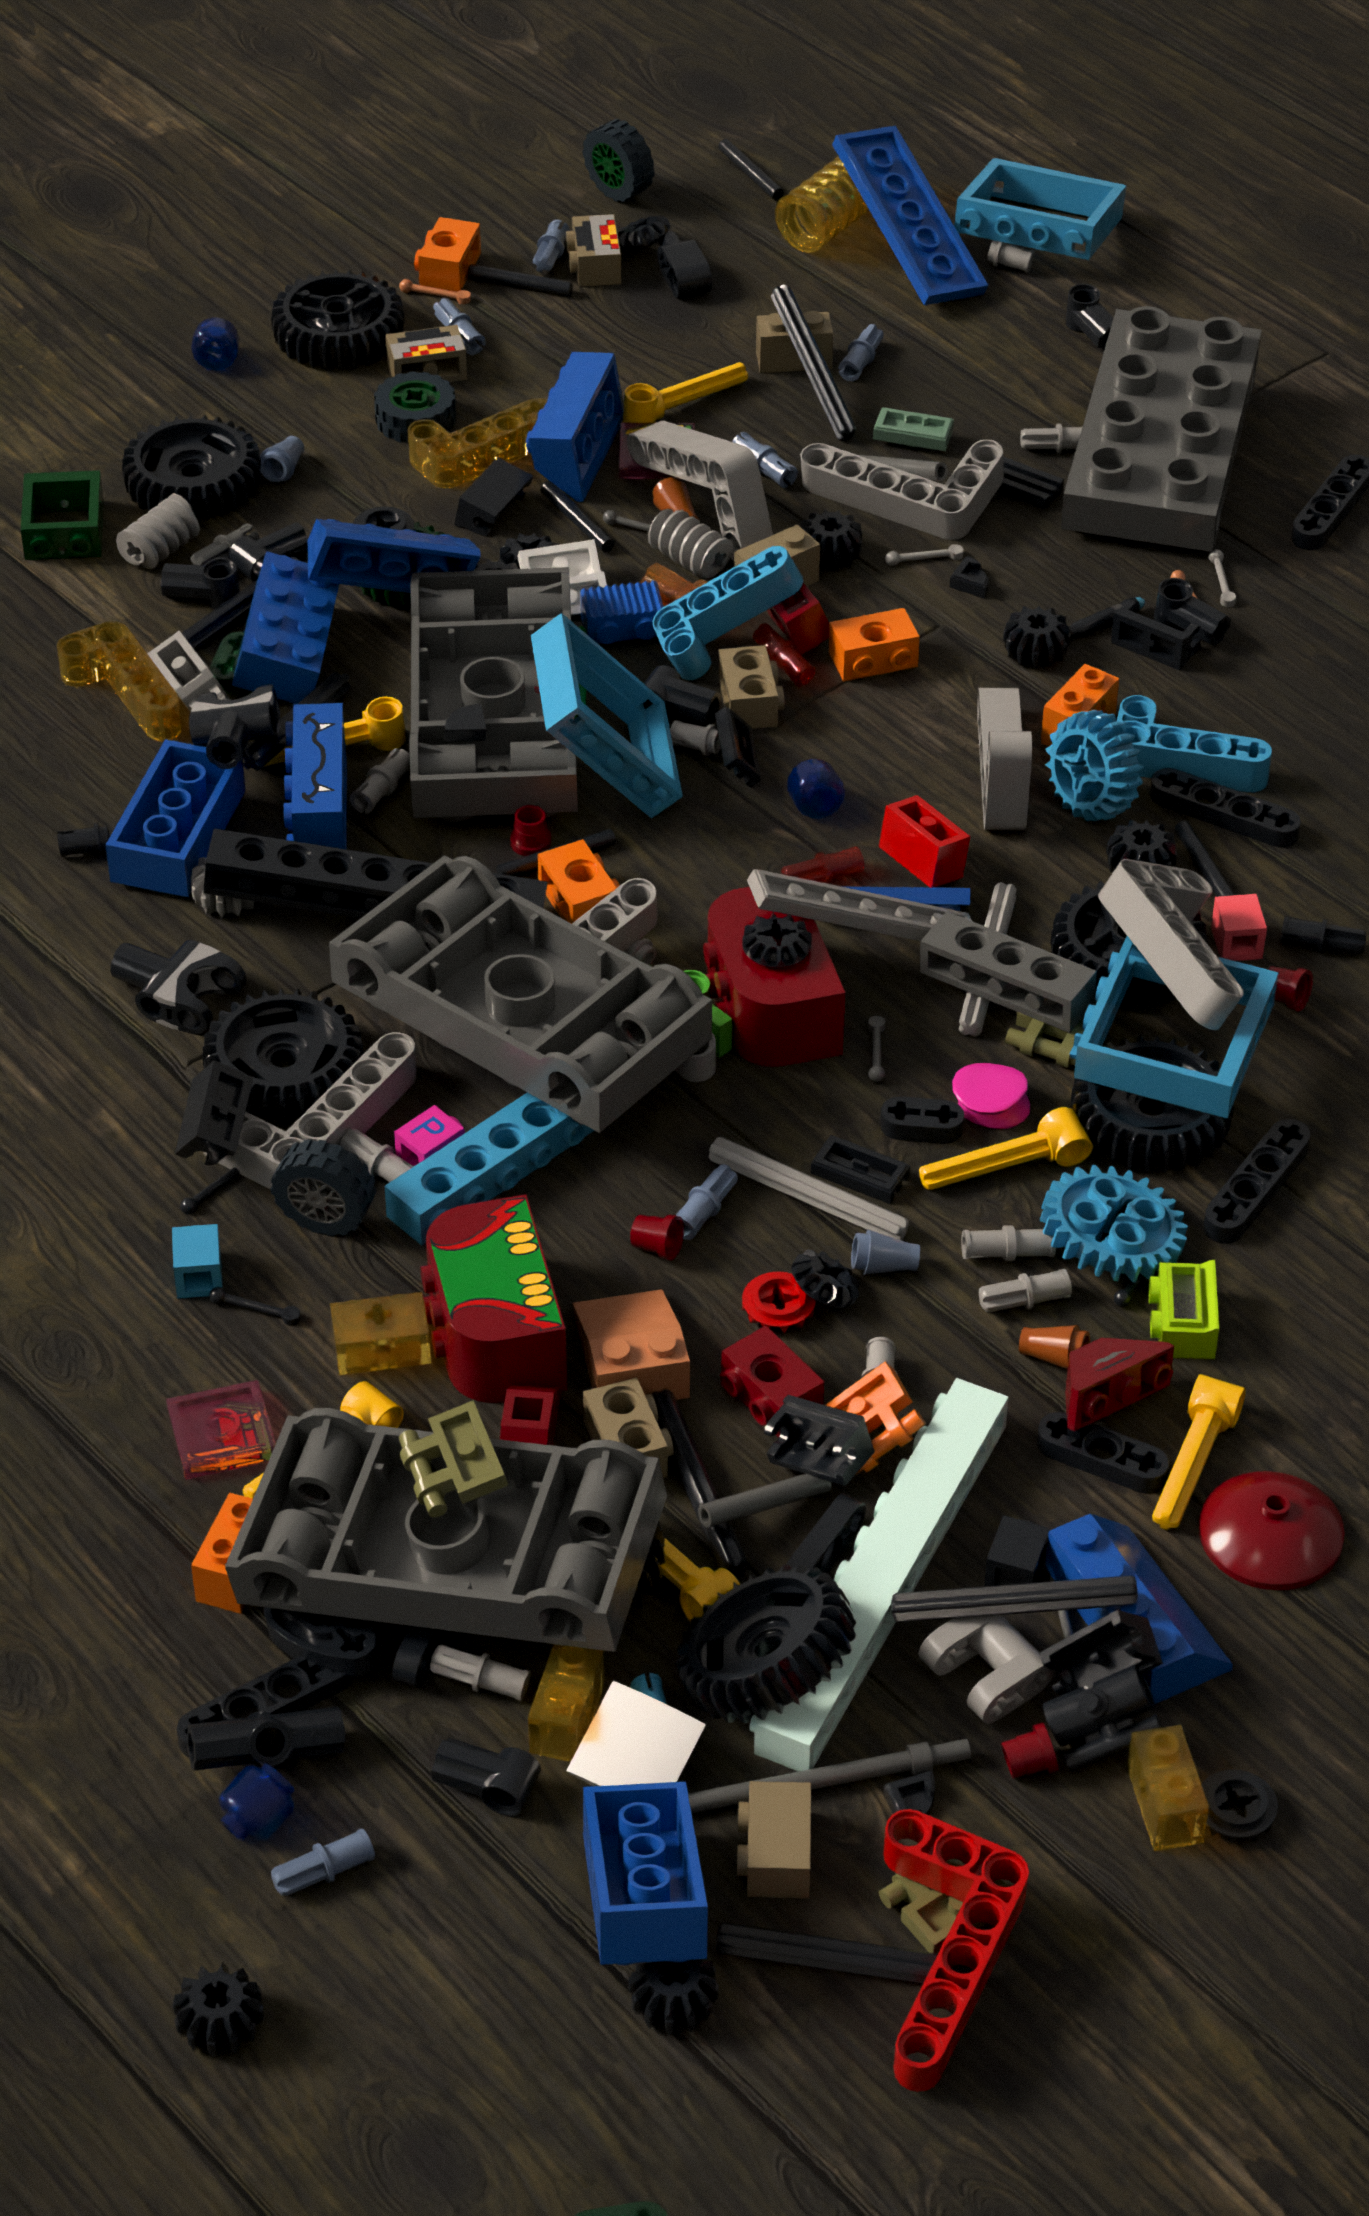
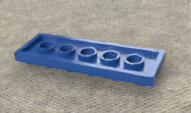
M890 126L836 135L832 146L923 305L984 295L988 283L898 128Z

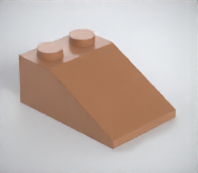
M662 1289L572 1303L592 1389L637 1377L645 1395L668 1389L673 1392L676 1400L690 1398L689 1355L681 1326Z

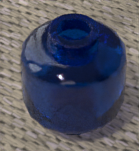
M213 317L205 319L198 324L193 334L191 350L194 359L199 365L208 370L218 371L227 368L233 364L238 354L240 343L238 331L231 322L224 318Z
M808 759L794 767L788 776L787 790L789 797L796 808L809 818L822 819L831 816L840 808L844 801L845 788L843 781L828 762L821 759Z
M266 1763L261 1768L254 1765L246 1766L218 1797L219 1805L225 1813L220 1822L240 1841H243L248 1835L259 1841L267 1840L293 1813L294 1802L291 1795L295 1790L279 1772Z

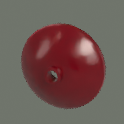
M1258 1471L1230 1478L1210 1493L1204 1502L1200 1514L1199 1536L1203 1549L1210 1560L1222 1572L1234 1580L1260 1589L1291 1590L1316 1582L1335 1566L1341 1555L1345 1531L1343 1520L1333 1501L1310 1482L1286 1473Z

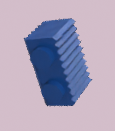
M645 580L642 584L640 582L635 584L630 582L628 585L622 583L620 586L614 584L612 587L606 585L604 588L598 586L596 589L591 586L588 590L586 588L580 590L582 625L586 629V634L597 644H611L637 639L649 640L657 637L652 621L655 614L664 606L656 581L652 580L648 583Z

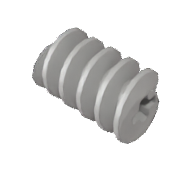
M173 493L168 499L163 500L158 506H155L147 514H144L137 521L130 524L127 529L118 533L116 538L118 551L128 563L135 566L141 565L146 569H153L158 565L159 561H164L168 558L169 554L176 552L179 546L187 544L189 538L193 539L199 535V522L187 500Z
M669 508L661 510L651 523L648 532V542L652 548L661 551L664 556L682 565L684 569L692 572L700 579L715 577L729 562L733 551L731 540L721 537V534L714 530L711 531L710 527L706 524H700L697 518L690 517L689 513L684 510H677L675 512Z

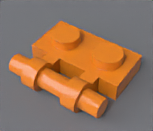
M886 1361L826 1404V1406L863 1416L869 1434L882 1424L887 1429L871 1440L875 1452L855 1475L862 1470L866 1472L872 1470L879 1465L878 1459L897 1445L901 1448L913 1440L912 1434L926 1425L923 1417L916 1409L902 1419L898 1415L901 1410L913 1401L895 1370Z

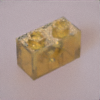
M422 1292L330 1303L332 1334L339 1375L431 1364L429 1329Z
M553 1645L528 1715L529 1753L569 1762L572 1761L594 1718L605 1686L604 1650Z
M1175 1725L1132 1732L1127 1770L1153 1850L1159 1851L1204 1843L1209 1806L1182 1726Z

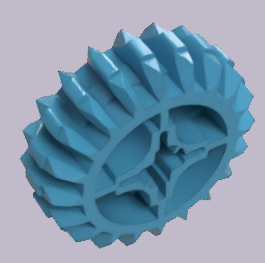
M1102 710L1078 712L1063 720V722L1058 723L1056 732L1050 734L1053 744L1047 747L1046 751L1051 756V760L1045 766L1051 769L1052 777L1048 781L1053 782L1056 786L1054 796L1063 798V809H1071L1074 817L1085 818L1086 821L1115 818L1116 815L1131 808V802L1139 797L1136 788L1143 784V781L1138 776V772L1144 766L1138 763L1137 754L1141 750L1134 748L1132 742L1135 735L1126 733V722L1116 721L1115 714L1103 713Z

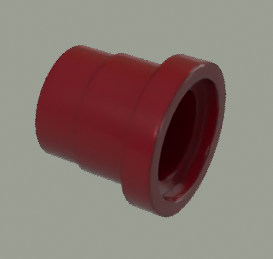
M525 805L515 812L514 830L510 835V845L519 855L527 856L551 847V833L547 829L546 814L539 806Z
M1270 966L1267 970L1279 972L1275 1001L1285 1003L1290 1010L1301 1011L1306 1006L1312 992V972L1303 968L1294 971L1287 968Z
M640 1214L632 1224L630 1233L631 1245L634 1248L658 1253L661 1259L672 1261L679 1254L683 1243L684 1223L682 1218L676 1215L669 1214L663 1218Z
M1043 1722L1033 1725V1731L1001 1743L1004 1758L1013 1779L1024 1775L1029 1776L1044 1770L1048 1774L1059 1771L1054 1748Z

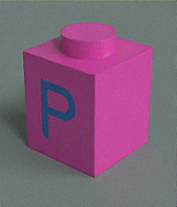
M434 1105L394 1131L396 1155L412 1166H416L465 1134L464 1127L457 1118L448 1116Z

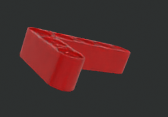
M905 1809L892 1814L887 1820L883 1853L885 1863L895 1873L963 1902L898 2034L895 2045V2078L907 2090L922 2092L933 2088L940 2080L1017 1921L1026 1899L1029 1869L1024 1858L1015 1851L920 1811ZM901 1839H911L918 1844L905 1846L898 1841ZM957 1859L966 1864L955 1867L949 1865L946 1861ZM1004 1879L1012 1882L1014 1885L1011 1887H1001L995 1884L994 1881ZM976 1922H986L992 1925L994 1928L990 1930L977 1929L972 1924ZM965 1965L973 1971L961 1974L952 1970L951 1967ZM941 2008L949 2011L952 2015L946 2018H939L930 2014L929 2011ZM919 2052L927 2055L931 2060L917 2063L910 2060L907 2056Z

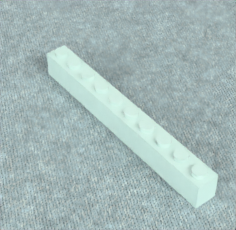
M959 1378L955 1379L947 1394H939L932 1410V1420L929 1426H923L918 1430L913 1443L912 1455L909 1460L903 1458L897 1466L893 1479L894 1486L890 1493L882 1492L875 1506L873 1522L870 1527L864 1525L860 1529L854 1544V1554L851 1560H843L837 1569L834 1580L848 1599L856 1620V1625L853 1628L856 1637L853 1641L849 1642L851 1646L850 1654L841 1656L842 1668L831 1669L829 1672L831 1674L830 1682L821 1681L815 1686L816 1694L808 1692L799 1698L800 1705L792 1702L784 1706L782 1714L775 1710L770 1711L765 1720L759 1719L756 1714L752 1716L750 1731L755 1733L754 1754L798 1772L813 1769L895 1624L891 1610L892 1595L914 1591L1005 1430L1008 1396Z

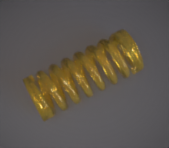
M837 156L832 162L826 164L821 170L815 172L810 178L803 181L800 186L791 190L789 194L783 196L778 201L775 209V220L785 240L797 250L808 253L821 249L830 240L838 236L841 231L847 229L851 223L858 221L862 215L870 210L839 156ZM797 216H798V218H799L801 224L804 226V228H805L811 235H809L808 233H806V232L803 230V228L800 226V224H799V222H798V219H797Z

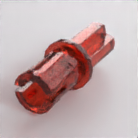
M768 623L760 624L759 628L753 632V639L760 646L766 645L770 661L776 660L777 668L783 670L796 686L801 687L802 684L805 686L814 678L815 667L799 654L794 642L790 640L785 641Z
M857 846L827 855L820 852L815 854L814 859L783 867L781 874L830 884L831 880L837 877L863 872L864 859Z

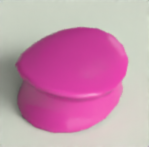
M974 1063L964 1066L956 1072L952 1081L953 1092L958 1100V1105L964 1110V1118L972 1123L986 1128L1008 1129L1024 1122L1030 1114L1031 1104L1026 1094L1028 1091V1080L1024 1073L1000 1064Z

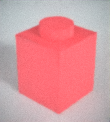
M1257 894L1215 897L1211 929L1219 956L1233 961L1263 959L1267 926Z

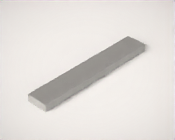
M753 869L747 879L759 909L921 941L946 911L971 920L969 913L759 869Z

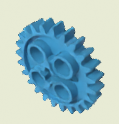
M1092 1165L1089 1174L1080 1167L1075 1168L1073 1176L1063 1172L1060 1181L1053 1180L1049 1191L1046 1192L1041 1207L1043 1211L1040 1216V1221L1046 1223L1043 1234L1053 1236L1051 1246L1053 1248L1065 1247L1062 1258L1071 1259L1076 1257L1080 1259L1078 1263L1080 1270L1088 1265L1093 1266L1095 1276L1097 1277L1101 1276L1104 1270L1109 1271L1114 1281H1118L1121 1273L1126 1274L1132 1282H1136L1139 1273L1149 1280L1150 1276H1154L1155 1271L1158 1272L1159 1262L1177 1263L1187 1240L1185 1234L1188 1225L1181 1223L1184 1212L1173 1210L1176 1200L1161 1198L1164 1188L1159 1187L1151 1190L1147 1187L1149 1183L1147 1177L1137 1182L1133 1180V1173L1130 1170L1124 1176H1119L1114 1166H1110L1107 1173H1102L1096 1165ZM1127 1204L1125 1212L1118 1215L1122 1207ZM1110 1230L1109 1235L1104 1241L1100 1242L1103 1232L1107 1233Z

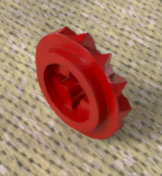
M768 1272L755 1277L747 1284L742 1295V1310L747 1312L750 1323H761L762 1326L766 1325L769 1329L771 1327H780L785 1334L789 1326L794 1325L802 1328L805 1319L813 1317L816 1301L800 1288L792 1273ZM774 1294H778V1298L785 1305V1308L782 1310L776 1309L775 1304H773Z

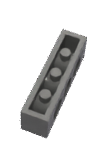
M946 911L920 941V973L1068 1033L1083 1018L1088 1005L1095 1003L1096 970Z

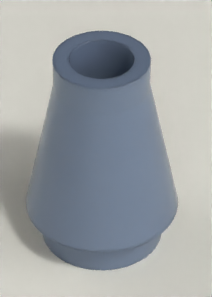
M289 436L284 441L265 449L260 455V471L262 475L272 482H282L290 479L300 456L304 452L303 442L296 436Z
M869 1229L866 1231V1234H855L851 1252L852 1269L862 1270L863 1275L905 1270L917 1271L920 1259L919 1244L908 1243Z

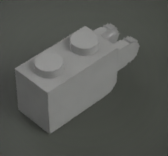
M180 631L147 653L189 712H191L193 704L202 693L215 692L218 699L230 700L214 675Z

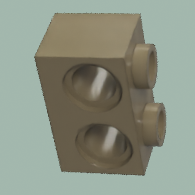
M766 645L719 649L718 680L724 706L735 712L752 729L778 727V710H784L785 707L784 691L782 686H776L778 684L776 660H769Z
M637 1377L583 1391L584 1424L591 1440H613L625 1443L639 1450L645 1456L657 1457L660 1461L663 1478L668 1477V1457L674 1454L671 1436L667 1428H659L657 1423L658 1412L654 1398L651 1394H644Z

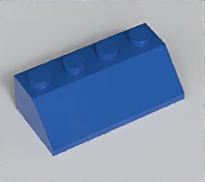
M572 352L566 365L561 367L559 378L555 386L550 389L548 400L544 408L539 410L537 421L532 431H529L526 437V449L529 454H532L534 469L576 502H584L623 422L624 402L614 353Z
M316 519L308 538V580L411 593L412 573L474 571L481 553L480 549L471 540L457 538L448 534L434 535L419 533L410 529L397 530L382 528L373 524L359 525L344 523L335 519Z
M1090 1513L1049 1531L1045 1568L1055 1581L1130 1575L1135 1577L1138 1588V1600L1135 1605L1076 1610L1087 1625L1096 1622L1115 1610L1148 1618L1163 1664L1143 1674L1155 1704L1232 1670L1233 1664L1128 1526Z

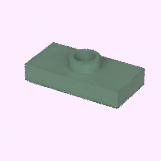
M883 407L873 429V440L904 444L908 447L946 451L954 429V419Z

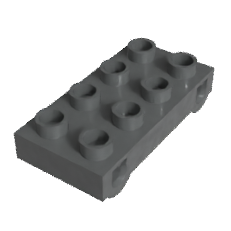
M1151 306L1137 307L1131 311L1116 309L1065 487L1061 529L1212 552L1218 536L1222 509L1247 407L1252 397L1262 330L1242 327L1239 322L1228 317H1212L1205 321L1170 317L1165 311Z
M569 567L412 573L410 782L413 818L437 817L446 822H463L474 816L515 814L517 809L525 805L541 807L545 811L546 818L558 812H578L576 755L546 731L541 696L534 690L535 686L539 687L531 641V635L560 613H563L571 620ZM482 704L486 725L485 740L452 742L444 740L446 721L454 711L468 705Z
M444 855L329 942L333 983L598 1133L602 1132L712 1039V999L702 994L700 988L689 975L669 964H659L654 967L645 964L504 888L485 865L468 856L456 857L452 860Z
M314 1408L304 1412L300 1417L287 1416L225 1565L237 1604L616 1651L667 1497L659 1458L645 1456L639 1450L625 1443L613 1440H591L581 1444L578 1448L490 1438L508 1486L462 1504L455 1489L446 1493L444 1497L447 1505L446 1513L439 1517H430L425 1505L420 1504L413 1490L416 1482L412 1472L404 1468L400 1458L402 1447L399 1442V1436L402 1432L412 1429L368 1425L345 1411L332 1408ZM415 1430L419 1439L433 1434V1432ZM443 1456L432 1459L430 1463L433 1473L447 1467Z

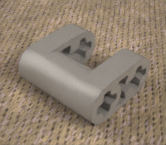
M1002 1615L951 1619L929 1634L922 1643L918 1653L919 1658L937 1675H945L977 1654L994 1669L993 1672L981 1679L972 1688L967 1698V1706L987 1724L1001 1719L1040 1693L1049 1684L1055 1672V1669L1050 1670L1043 1666L1039 1655L1040 1652Z

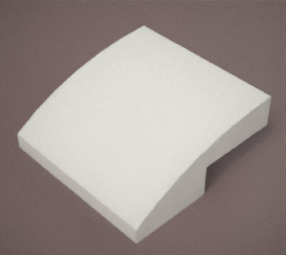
M594 539L522 550L517 555L520 569L569 567L571 617L581 615L580 590L582 588L588 590L591 586L596 589L598 586L604 588L607 585L604 571L601 572Z
M613 1681L566 1772L592 1786L677 1782L706 1724L648 1695Z

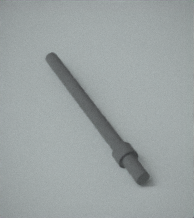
M967 1739L931 1746L925 1741L906 1745V1751L753 1781L811 1783V1790L905 1771H910L912 1775L933 1771V1766L971 1759V1750ZM749 1781L688 1793L691 1814L738 1805L739 1802H749Z

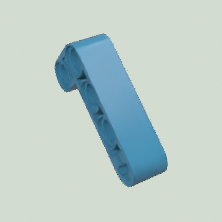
M770 547L664 606L655 614L652 621L653 628L665 654L681 677L685 680H695L703 676L711 665V658L705 644L794 595L802 587L803 576L784 547Z
M1132 695L1126 697L1121 702L1117 721L1126 722V733L1135 735L1132 742L1134 748L1141 750L1137 754V760L1144 767L1138 772V776L1152 778V775L1157 770L1173 768L1237 791L1258 792L1266 788L1269 779L1272 748L1264 740L1155 724L1156 704L1149 697Z

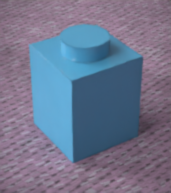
M218 1224L172 1227L173 1269L177 1299L209 1296L213 1288H223Z

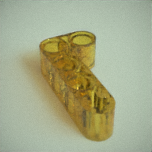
M532 398L452 433H449L432 420L415 421L408 427L410 464L433 485L440 488H453L479 477L497 457L509 463L529 455L526 449L527 434L529 431H532L537 421L538 412L544 408L547 399Z
M118 621L103 622L68 634L57 642L60 676L65 684L79 687L106 678L149 738L164 742L165 739L172 740L181 733L182 727L177 693L126 625Z

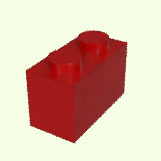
M916 795L886 805L879 847L924 884L935 888L963 878L971 836Z

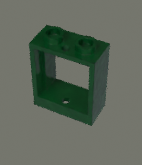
M100 470L24 473L21 537L25 560L102 557L104 498ZM89 511L88 521L34 523L35 513ZM64 547L66 550L60 551L58 548Z

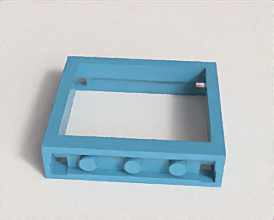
M993 158L958 197L954 227L958 233L1090 260L1122 219L1127 185ZM1001 181L1004 182L1003 188L995 187V183ZM997 197L1084 215L1089 218L1087 221L993 202L989 201V199ZM1086 242L1085 251L1075 249V243L1083 244Z
M560 613L531 635L546 731L651 819L683 797L665 702L563 613ZM578 683L628 725L631 743L581 701ZM649 699L653 704L644 709L643 703Z
M1127 936L1120 952H1112L1108 966L1109 977L1102 976L1100 978L1095 996L1097 1003L1096 1005L1089 1004L1085 1012L1082 1026L1083 1034L1076 1033L1074 1036V1045L1070 1052V1058L1076 1060L1074 1078L1228 1118L1274 1006L1279 972L1218 957L1244 990V995L1237 1004L1244 1005L1246 1008L1217 1076L1102 1046L1133 977L1166 985Z

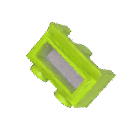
M1215 1260L1202 1264L1159 1262L1158 1276H1150L1149 1304H1157V1311L1151 1310L1150 1338H1158L1159 1341L1169 1342L1174 1345L1173 1358L1215 1359L1219 1335Z

